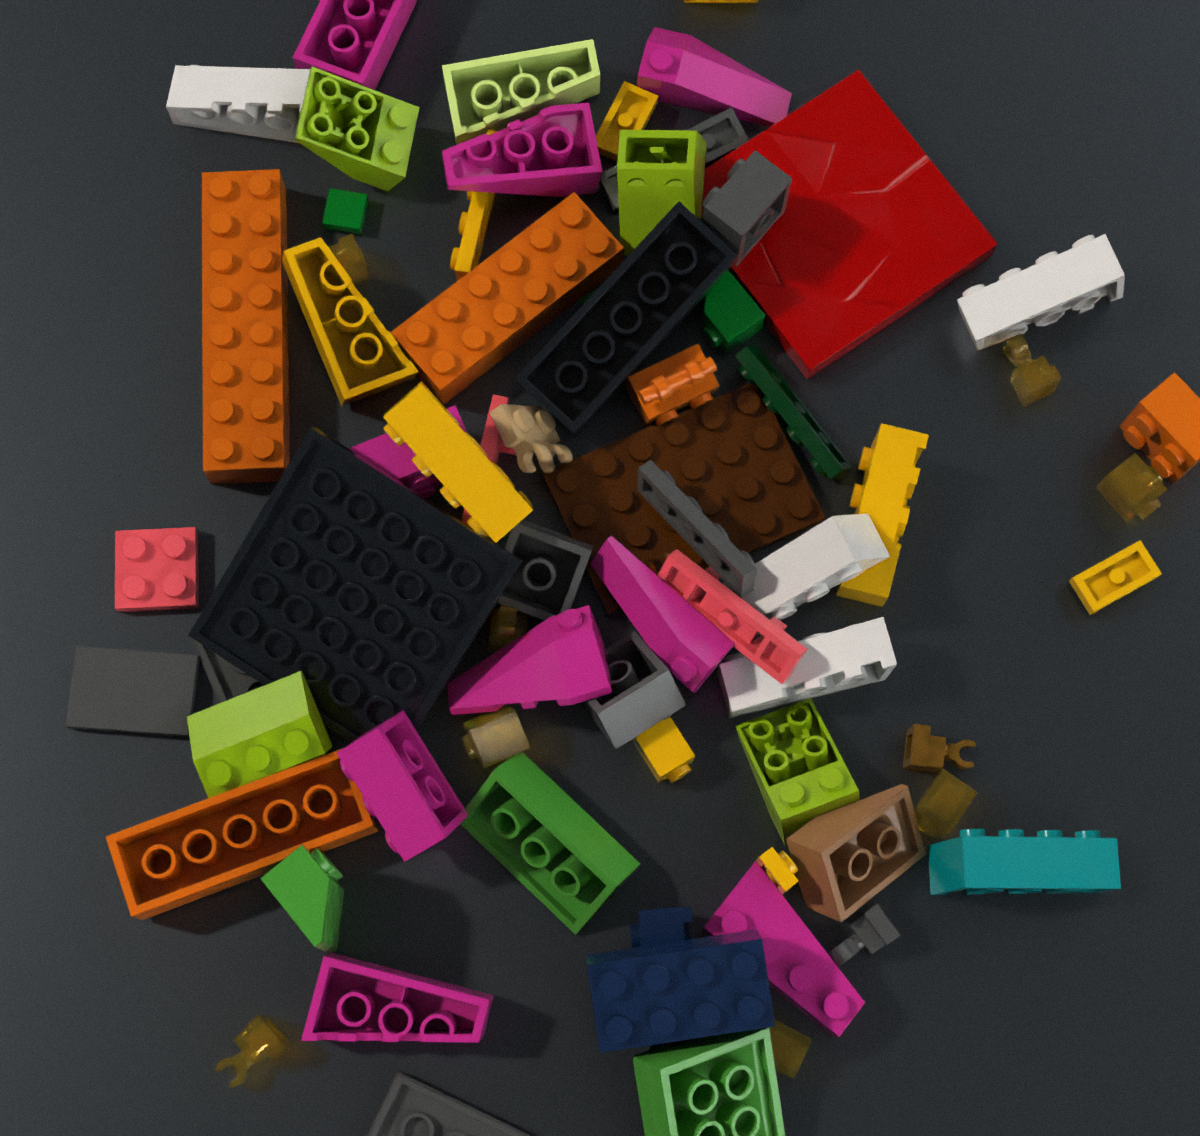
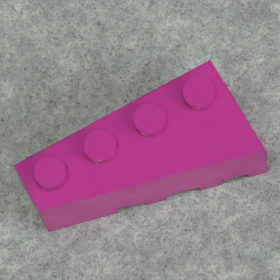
M755 861L701 931L707 936H715L757 929L763 940L769 986L833 1038L840 1037L865 1004V1001L761 866Z
M330 953L323 956L301 1041L479 1043L484 1037L494 995L348 956Z

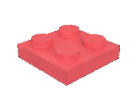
M196 527L115 531V610L117 612L199 608L198 530Z

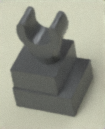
M875 904L848 925L853 935L829 951L828 955L837 966H840L864 948L871 955L881 947L888 945L899 937L900 934L880 906Z

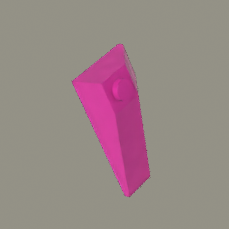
M657 27L653 28L646 42L637 77V87L658 95V102L714 115L732 107L738 120L767 127L772 126L787 116L792 96L791 92L695 37Z
M589 102L549 106L540 110L539 115L522 122L518 119L508 123L507 128L490 135H479L442 151L448 190L565 197L573 192L577 195L596 194L603 172Z
M611 535L590 563L649 648L669 669L670 673L695 694L735 643Z
M589 605L577 609H568L561 614L549 617L447 683L449 710L452 715L494 712L502 708L504 704L520 703L523 709L536 708L538 701L557 700L559 706L574 705L612 693L604 641Z

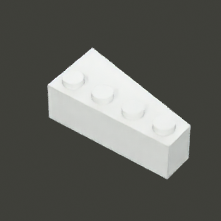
M175 65L166 108L175 125L299 143L295 140L310 69Z
M868 514L832 516L755 563L754 589L742 597V599L769 620L774 616L782 620L797 612L796 607L805 602H811L823 597L830 592L829 589L858 576L864 570L889 558L890 555ZM723 583V585L733 591L726 583Z
M884 617L850 625L828 633L813 634L798 641L807 648V651L791 676L783 684L779 683L741 652L725 657V663L719 664L717 674L729 718L886 680L896 667L897 662Z

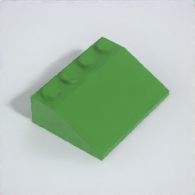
M769 1027L669 1042L632 1056L645 1136H785Z

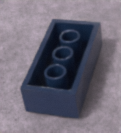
M757 929L586 955L600 1053L775 1026L763 940Z

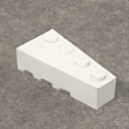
M1106 234L1096 238L1094 235L1085 236L1073 243V248L1060 254L1056 251L1049 252L1039 257L1035 261L1036 264L1022 271L1020 268L1008 270L1000 275L999 281L986 287L984 284H978L965 290L962 293L963 297L957 299L961 316L977 351L1024 334L1028 330L1027 325L1034 322L1036 326L1043 327L1055 323L1065 314L1066 310L1071 308L1074 311L1077 310L1078 314L1093 309L1094 303L1100 300L1101 297L1108 296L1110 302L1123 298L1125 274Z

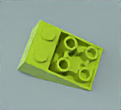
M311 67L295 140L352 179L389 191L406 177L420 107Z
M620 130L617 182L620 244L624 247V256H629L678 201L699 220L701 219L707 142L698 131Z
M811 698L735 726L769 814L785 847H788L786 839L814 817L860 800L859 789Z

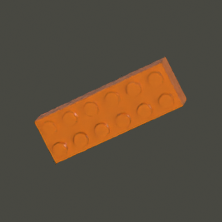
M573 192L391 331V334L408 360H411L419 371L417 373L419 378L437 399L445 405L606 280L624 261V247L579 196Z
M341 749L105 836L131 917L145 920L262 876L301 845L311 852L318 848L322 853L379 832L374 817L369 814L363 804L361 791L354 781L349 780L341 769V759L337 754Z

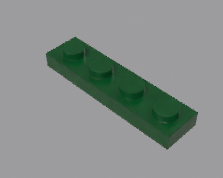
M745 346L735 355L742 365L739 370L743 377L750 384H757L766 395L763 401L767 408L774 415H781L789 425L786 429L787 433L800 447L804 445L813 456L810 462L821 476L825 478L828 476L830 479H840L854 469L759 347Z

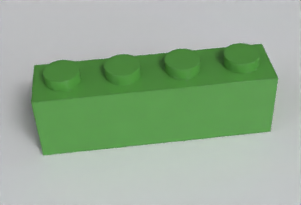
M521 750L494 769L465 808L469 816L460 824L575 935L621 888L641 864Z

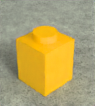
M671 717L655 724L633 740L634 745L658 783L668 778L670 783H673L692 771L689 764L694 761L695 755Z

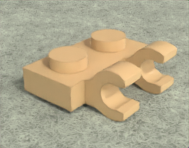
M500 404L489 412L505 446L514 449L518 466L524 473L536 471L532 462L534 453L537 456L541 469L545 473L555 471L554 467L556 466L553 462L555 454H557L561 463H569L573 460L569 448L565 445L557 444L560 442V438L555 430V421L544 407Z

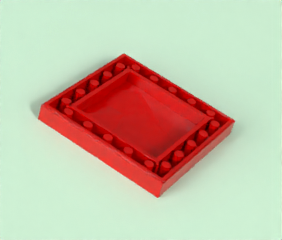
M859 69L707 167L704 172L702 203L714 187L717 186L721 189L729 180L727 175L733 165L740 158L746 161L755 150L792 178L785 212L738 266L735 267L733 265L729 271L765 314L764 324L807 380L991 257L998 245ZM702 206V210H701V217H702V215L704 214V207H703V206Z

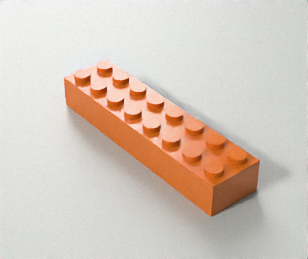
M280 169L202 172L203 472L211 484L276 482L280 480L290 463L288 275L282 263L283 251L287 250V193Z

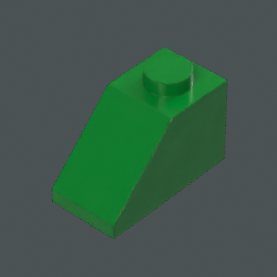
M730 271L707 293L702 321L703 328L701 329L706 341L713 348L718 346L725 355L759 332L763 327L765 319L763 311Z

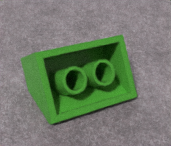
M301 845L260 879L315 948L328 954L334 953L338 949L344 889L338 883V880L343 875L334 863L323 852L321 853L318 848L311 852Z

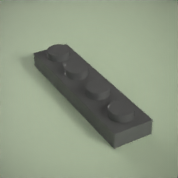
M732 107L687 129L698 131L707 142L705 166L726 156L749 141ZM617 165L602 172L599 182L613 212L619 210Z
M652 460L638 467L637 491L740 598L753 591L756 566L751 556L743 550L739 551L734 546L725 530L719 524H713L703 514L698 502L691 496L687 497L676 486L674 478L668 471H661Z

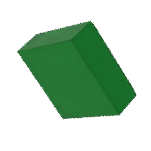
M330 188L322 221L323 228L361 235L369 201L368 195Z

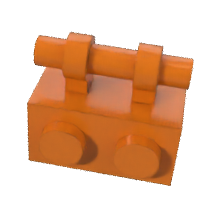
M699 344L691 346L627 377L624 384L644 425L647 426L655 422L657 427L679 417L676 411L690 405L692 410L713 401L712 394L716 392L720 385L714 375V372L717 371L715 362L711 357H705Z

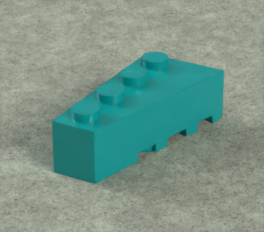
M985 829L959 830L960 837L928 845L930 895H947V893L965 889L966 895L1003 892V889H1008V894L1042 892V889H1046V893H1101L1121 889L1117 838H1101L1100 831L1097 830L1075 832V837H1063L1062 830L1037 831V837H1024V830L1021 829L998 831V836H985Z

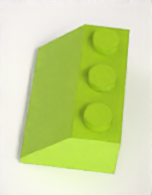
M302 670L187 716L193 762L208 798L325 754L333 747Z

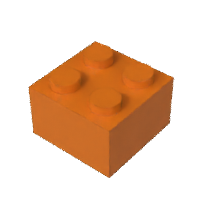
M1174 372L1143 398L1119 426L1124 431L1123 435L1126 441L1135 449H1141L1151 460V465L1155 472L1163 478H1168L1173 484L1200 462V398Z

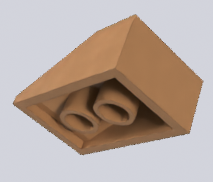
M903 784L816 816L786 839L792 861L798 868L796 875L806 908L839 922H843L926 855L909 788Z

